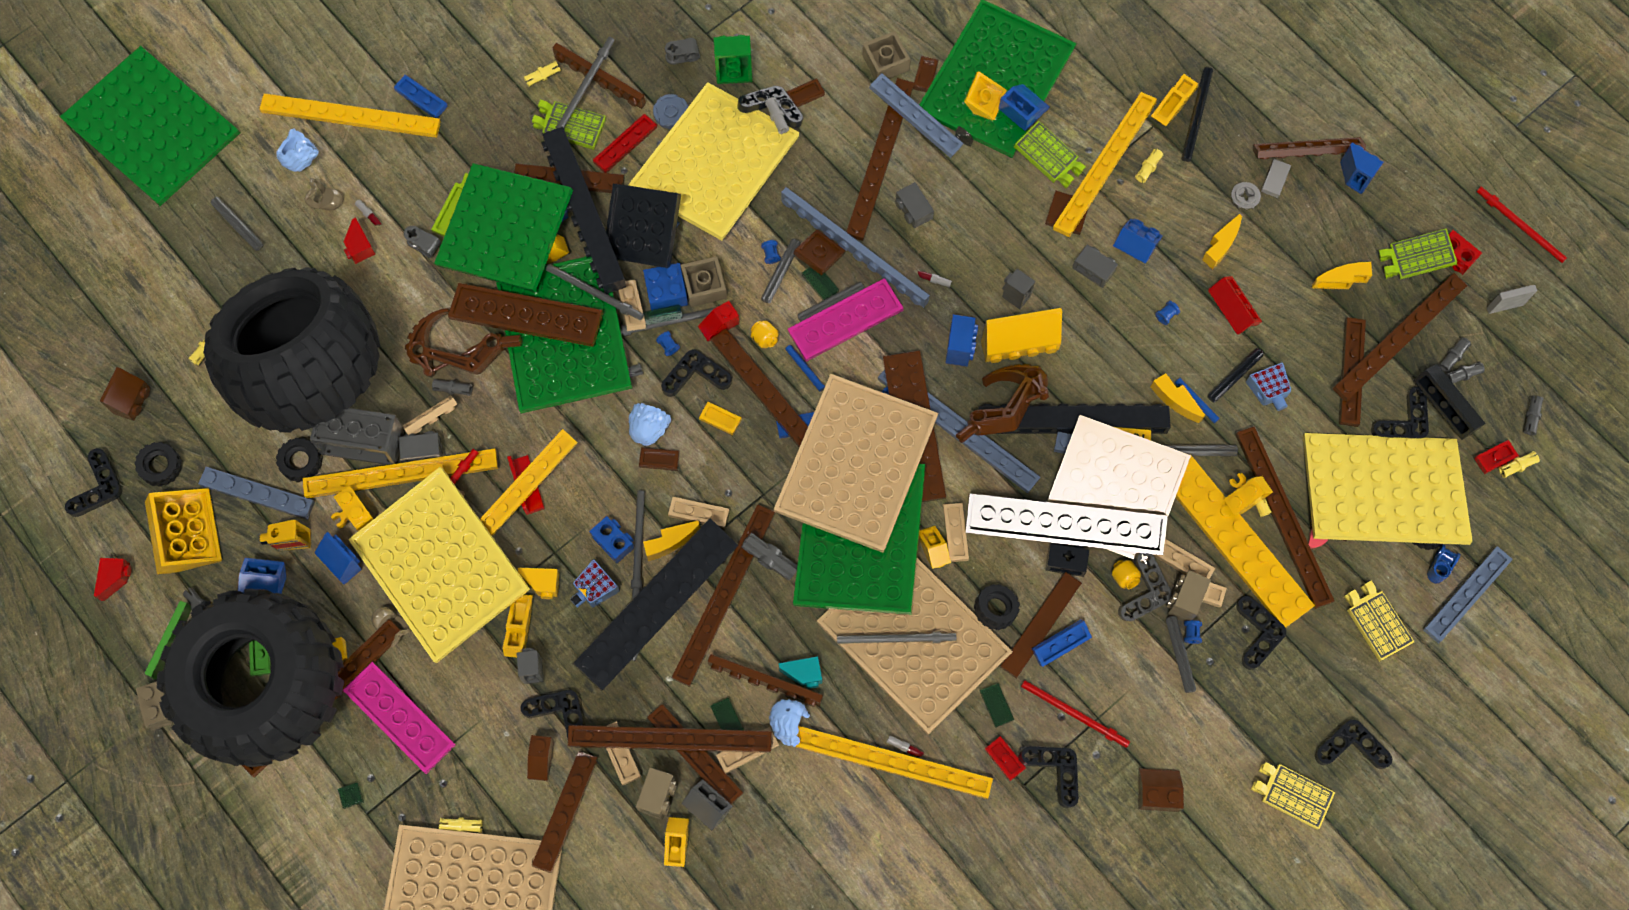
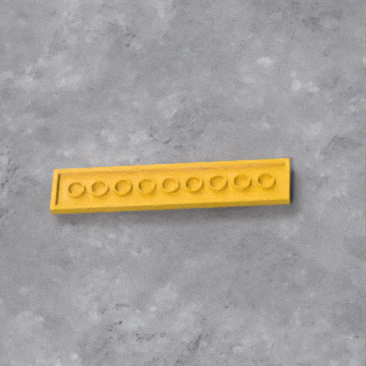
M1191 456L1175 498L1268 612L1281 622L1285 628L1315 605L1240 514L1234 515L1224 501L1226 498Z

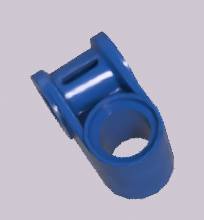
M1442 544L1436 552L1427 572L1428 579L1435 584L1443 582L1451 574L1461 554L1448 550ZM1436 569L1441 571L1442 576L1437 573Z

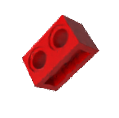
M1452 230L1449 233V237L1457 260V265H1453L1452 268L1463 275L1481 256L1482 252L1456 231Z

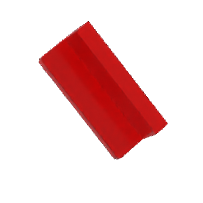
M1233 276L1223 277L1208 289L1237 335L1244 332L1250 326H1257L1262 322Z
M528 455L514 460L511 456L507 457L515 481L531 464ZM538 487L522 503V508L526 515L545 509Z

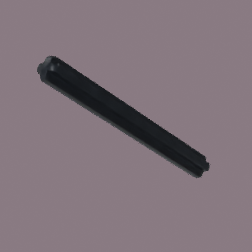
M1205 67L1202 73L1181 158L1182 161L1190 162L1193 156L1213 74V69Z

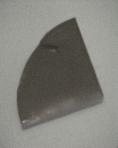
M958 126L955 137L964 145L971 147L973 143L972 136L965 129Z

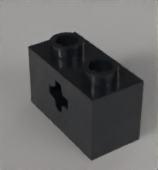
M1051 543L1048 548L1045 571L1062 574L1066 572L1069 575L1084 577L1087 572L1089 550L1079 545L1070 547L1061 543ZM1065 555L1069 556L1070 561H1066Z

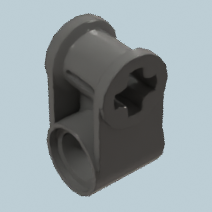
M694 38L671 41L665 46V59L671 65L694 62L700 58L697 41Z
M409 226L404 230V237L408 246L419 251L424 256L432 258L441 241L436 236L416 226Z

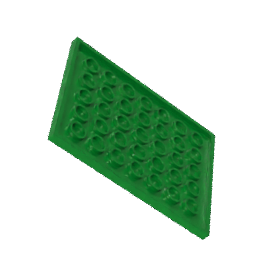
M981 0L919 106L940 124L1013 158L1017 151L1014 145L1028 132L1029 128L1024 131L1000 110H998L995 120L992 121L974 114L964 101L978 71L1005 88L1007 92L1013 86L1023 84L1045 102L1077 43L988 1Z
M139 46L60 116L70 128L159 206L166 202L240 134L235 126L142 46Z
M590 257L551 264L604 293L603 288L599 289L597 285V273L593 274L589 263L592 261ZM548 265L543 270L536 292L496 282L497 290L600 309L603 311V316L594 347L505 330L506 336L520 335L522 340L521 346L508 347L517 402L521 414L633 389L616 308L546 271ZM613 292L607 294L614 298Z
M925 464L918 465L884 553L808 524H802L793 599L794 606L912 615Z

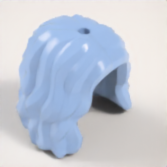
M293 128L290 129L287 138L278 148L276 157L283 167L293 172H300L310 166L319 151L308 138H305L303 133Z
M644 403L634 404L629 414V435L636 443L649 446L655 443L660 436L664 435L666 428H668L671 422V416L654 406L645 405Z
M781 699L779 702H776L770 711L769 720L774 736L784 745L796 747L800 743V738L797 734L799 732L798 725L801 716L809 718L810 714L805 705L790 699Z

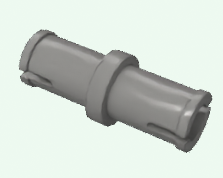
M769 98L765 101V105L771 114L770 119L775 123L778 133L784 134L789 131V126L784 119V112L780 110L776 98Z

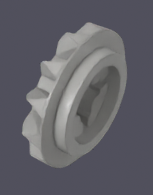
M1241 182L1233 188L1231 197L1233 204L1235 203L1238 208H1245L1247 210L1254 208L1259 203L1261 194L1254 184ZM1244 191L1247 196H1250L1248 197L1247 201L1244 197H1241L1244 194Z

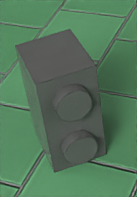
M916 182L896 192L895 204L899 210L902 209L906 222L911 224L914 229L933 219L934 210Z
M1087 244L1074 261L1072 268L1101 288H1104L1115 273L1118 264L1111 257L1104 256L1097 248Z
M1016 269L1013 274L1010 272L1005 278L1002 297L1018 309H1021L1031 297L1035 281L1019 269Z
M428 431L422 435L406 434L404 437H399L400 459L403 463L442 457L441 438L438 433Z
M533 648L522 649V652H517L518 677L524 684L544 682L542 658L538 651Z
M703 779L690 790L681 803L711 831L724 820L733 807Z

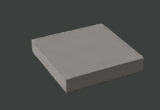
M1535 285L1501 292L1487 307V311L1491 314L1524 306L1537 292V288Z

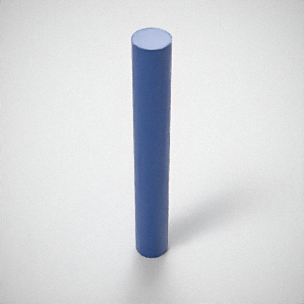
M792 345L787 346L785 350L818 391L824 390L825 386Z
M1181 378L1175 382L1178 387L1185 386L1203 413L1214 424L1220 419Z

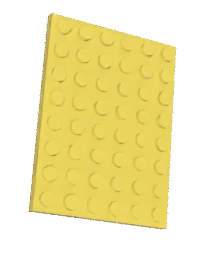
M707 82L628 186L681 194L678 217L722 241L797 140L799 132L789 127L788 132L779 134L775 123L771 121L769 115L759 110L750 113L740 112L737 108L738 99Z
M1304 433L1303 444L1313 539L1470 545L1472 543L1457 439L1391 438L1369 435Z
M441 467L348 539L434 663H438L530 590Z

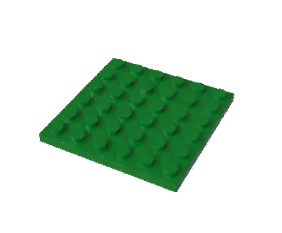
M472 163L434 264L438 267L536 292L573 189L568 186Z

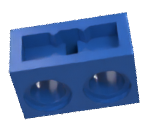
M606 516L589 532L591 537L617 564L634 549L632 543L634 540L627 532L623 534L620 531L621 526L615 519L610 520ZM604 529L612 530L609 535L602 534ZM618 542L625 544L622 549H616L615 545Z

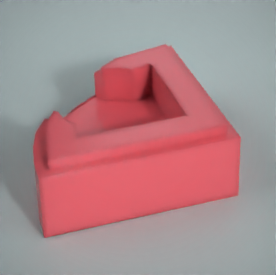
M1310 530L1308 544L1311 549L1320 547L1329 540L1313 539V530Z

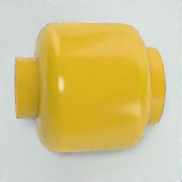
M758 321L752 326L751 339L763 349L771 348L777 343L778 330L770 322Z
M1119 560L1114 564L1112 577L1121 588L1132 589L1140 583L1141 573L1133 561Z

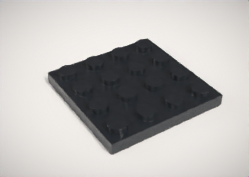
M613 183L606 234L617 260L663 268L671 266L681 194Z

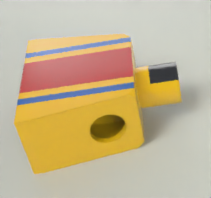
M297 520L269 524L267 533L260 534V542L262 545L269 544L277 550L311 548V529Z

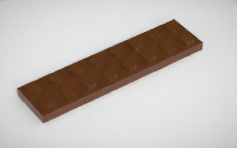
M458 283L448 318L460 322L594 347L603 311Z
M920 351L883 356L889 395L931 410ZM933 427L919 463L926 466L922 502L946 499Z

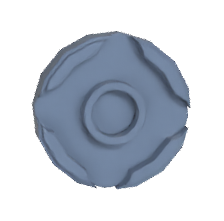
M664 95L654 104V119L661 127L672 129L687 110L688 105L678 95Z

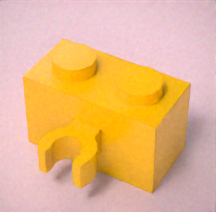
M1238 473L1239 483L1235 479L1229 480L1231 486L1237 488V490L1227 496L1224 501L1234 515L1244 514L1272 494L1273 491L1263 476L1254 477L1246 483L1245 475Z
M350 486L333 496L343 510L341 513L336 512L331 516L333 521L341 518V521L336 524L339 529L343 528L346 522L350 520L356 530L360 531L373 520L371 514Z

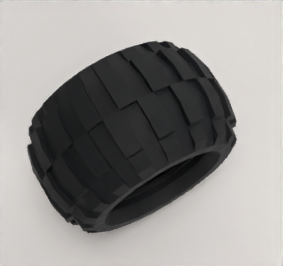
M295 267L288 268L274 274L272 272L253 283L247 284L222 305V309L213 316L209 323L211 329L205 334L203 353L206 360L204 363L212 384L231 410L253 426L262 427L270 431L278 430L282 433H290L294 429L303 431L314 428L316 424L326 423L336 418L335 415L344 409L350 408L356 402L355 399L360 394L365 393L370 386L369 379L376 374L380 357L378 351L380 341L376 325L360 297L339 277L335 275L332 277L324 271H317L315 268L309 267L297 270Z
M245 589L244 593L237 590L217 594L218 598L213 599V602L203 601L193 608L190 613L192 617L188 621L180 620L172 631V634L176 637L171 646L164 645L160 660L165 662L164 670L159 671V674H157V689L164 693L161 697L162 701L159 702L163 715L174 723L171 729L185 744L191 745L197 753L209 759L234 766L245 765L248 767L273 764L272 760H287L299 754L298 749L301 748L300 745H312L322 735L319 728L323 722H331L337 711L332 706L335 696L342 695L344 681L338 677V672L341 671L340 668L344 667L341 652L332 645L336 639L326 623L320 621V618L314 611L284 594L272 593L264 589ZM256 640L266 649L271 660V672L268 683L253 702L241 707H227L223 703L221 694V683L225 668L233 655L241 647Z

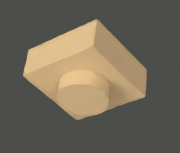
M1210 582L1202 602L1220 608L1227 588Z

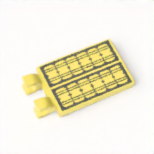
M1372 580L1360 587L1366 597L1360 599L1356 590L1344 596L1352 607L1347 610L1379 662L1414 643V640L1383 591L1376 592Z
M1267 762L1261 764L1258 772L1270 778L1267 785L1257 780L1253 783L1251 790L1264 796L1262 802L1317 830L1320 829L1335 792L1280 764L1276 768Z

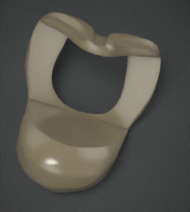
M310 178L309 183L312 188L305 196V203L314 209L330 211L337 209L342 203L341 193L335 189L325 188L318 180ZM317 187L322 192V199L318 203L310 198L316 192Z
M380 607L372 615V624L376 630L388 619L392 622L400 623L405 629L395 635L394 641L390 646L394 647L398 644L400 637L408 634L411 629L405 620L396 615L390 608Z

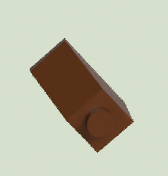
M531 735L528 751L527 779L548 781L554 740L551 737Z

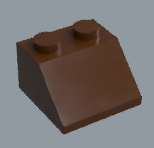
M116 367L100 402L113 414L134 421L136 416L140 414L141 406L144 400L148 398L151 387L144 380Z
M1138 769V810L1180 812L1184 809V788L1180 771Z

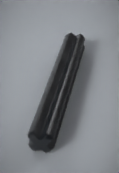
M1256 348L1209 393L1208 399L1216 403L1263 357V351Z

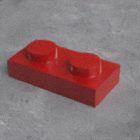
M1507 440L1481 453L1474 459L1485 475L1514 460L1519 455L1510 441Z
M1001 736L984 749L1009 781L1026 769Z

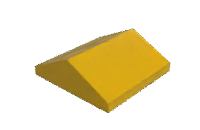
M978 71L964 102L974 114L993 121L999 110L1000 99L1007 90Z

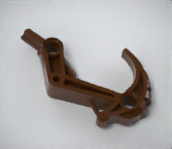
M444 308L428 314L419 321L418 325L415 324L412 328L414 330L413 333H409L407 339L410 341L405 345V350L410 358L409 361L415 365L422 366L424 368L423 373L428 377H433L435 371L447 365L479 375L504 348L521 346L522 340L520 335L503 337L502 334L495 335L490 333L480 343L468 348L466 352L460 355L431 349L429 344L430 330L436 320L449 314L450 309ZM497 339L496 346L490 347L491 341ZM423 347V352L417 355L418 348ZM432 360L440 362L442 364L433 368Z
M1018 364L998 369L983 377L982 381L985 387L999 381H1011L1020 386L1005 408L973 411L970 414V420L967 422L968 425L956 434V438L959 439V442L963 443L973 434L988 435L1015 431L1032 400L1037 398L1046 400L1049 398L1047 374L1039 366Z

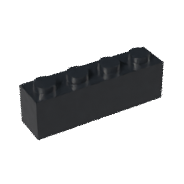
M1438 364L1426 369L1413 380L1461 440L1472 435L1486 424Z

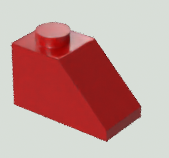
M356 217L353 218L343 242L346 246L344 252L348 260L352 258L354 263L357 264L376 254Z
M727 301L713 309L698 325V328L707 342H709L711 338L726 329L728 331L740 324L739 314L730 301Z
M100 558L94 597L100 601H105L128 582V577H130L132 572L130 563L125 559Z

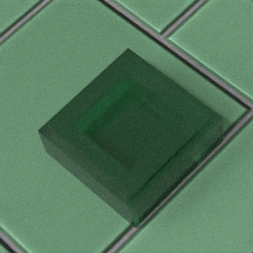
M358 782L338 789L343 809L364 803Z

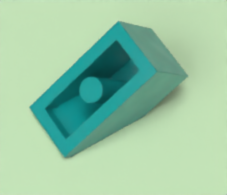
M818 657L778 663L779 671L801 687L807 686V689H813L822 684Z

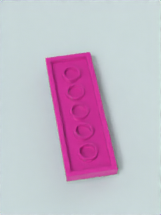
M884 278L788 328V333L807 362L902 312L903 306Z
M373 662L343 690L425 774L456 746Z

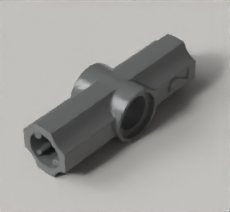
M750 533L742 543L741 548L756 557L762 566L769 570H774L789 581L796 573L797 565L783 556L780 549L772 544L765 543L753 533Z

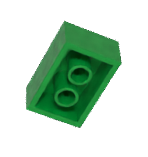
M750 35L714 37L717 84L752 83Z

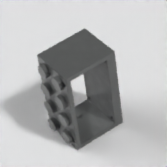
M352 408L344 409L335 415L336 418L326 423L316 424L312 430L310 441L321 455L384 465L397 464L400 453L399 437H404L405 432L396 415Z

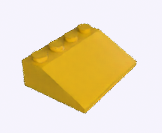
M1057 308L986 320L981 340L985 362L998 363L1008 358L1016 360L1020 356L1028 355V357H1034L1044 352L1047 354L1055 353L1061 345L1062 309Z
M209 488L148 494L145 506L157 574L176 573L222 561Z

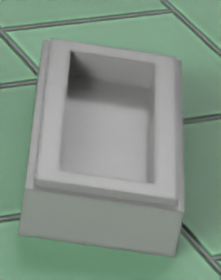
M1274 159L1261 192L1278 198L1291 165Z

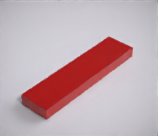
M644 113L593 159V163L604 173H607L657 128V124Z

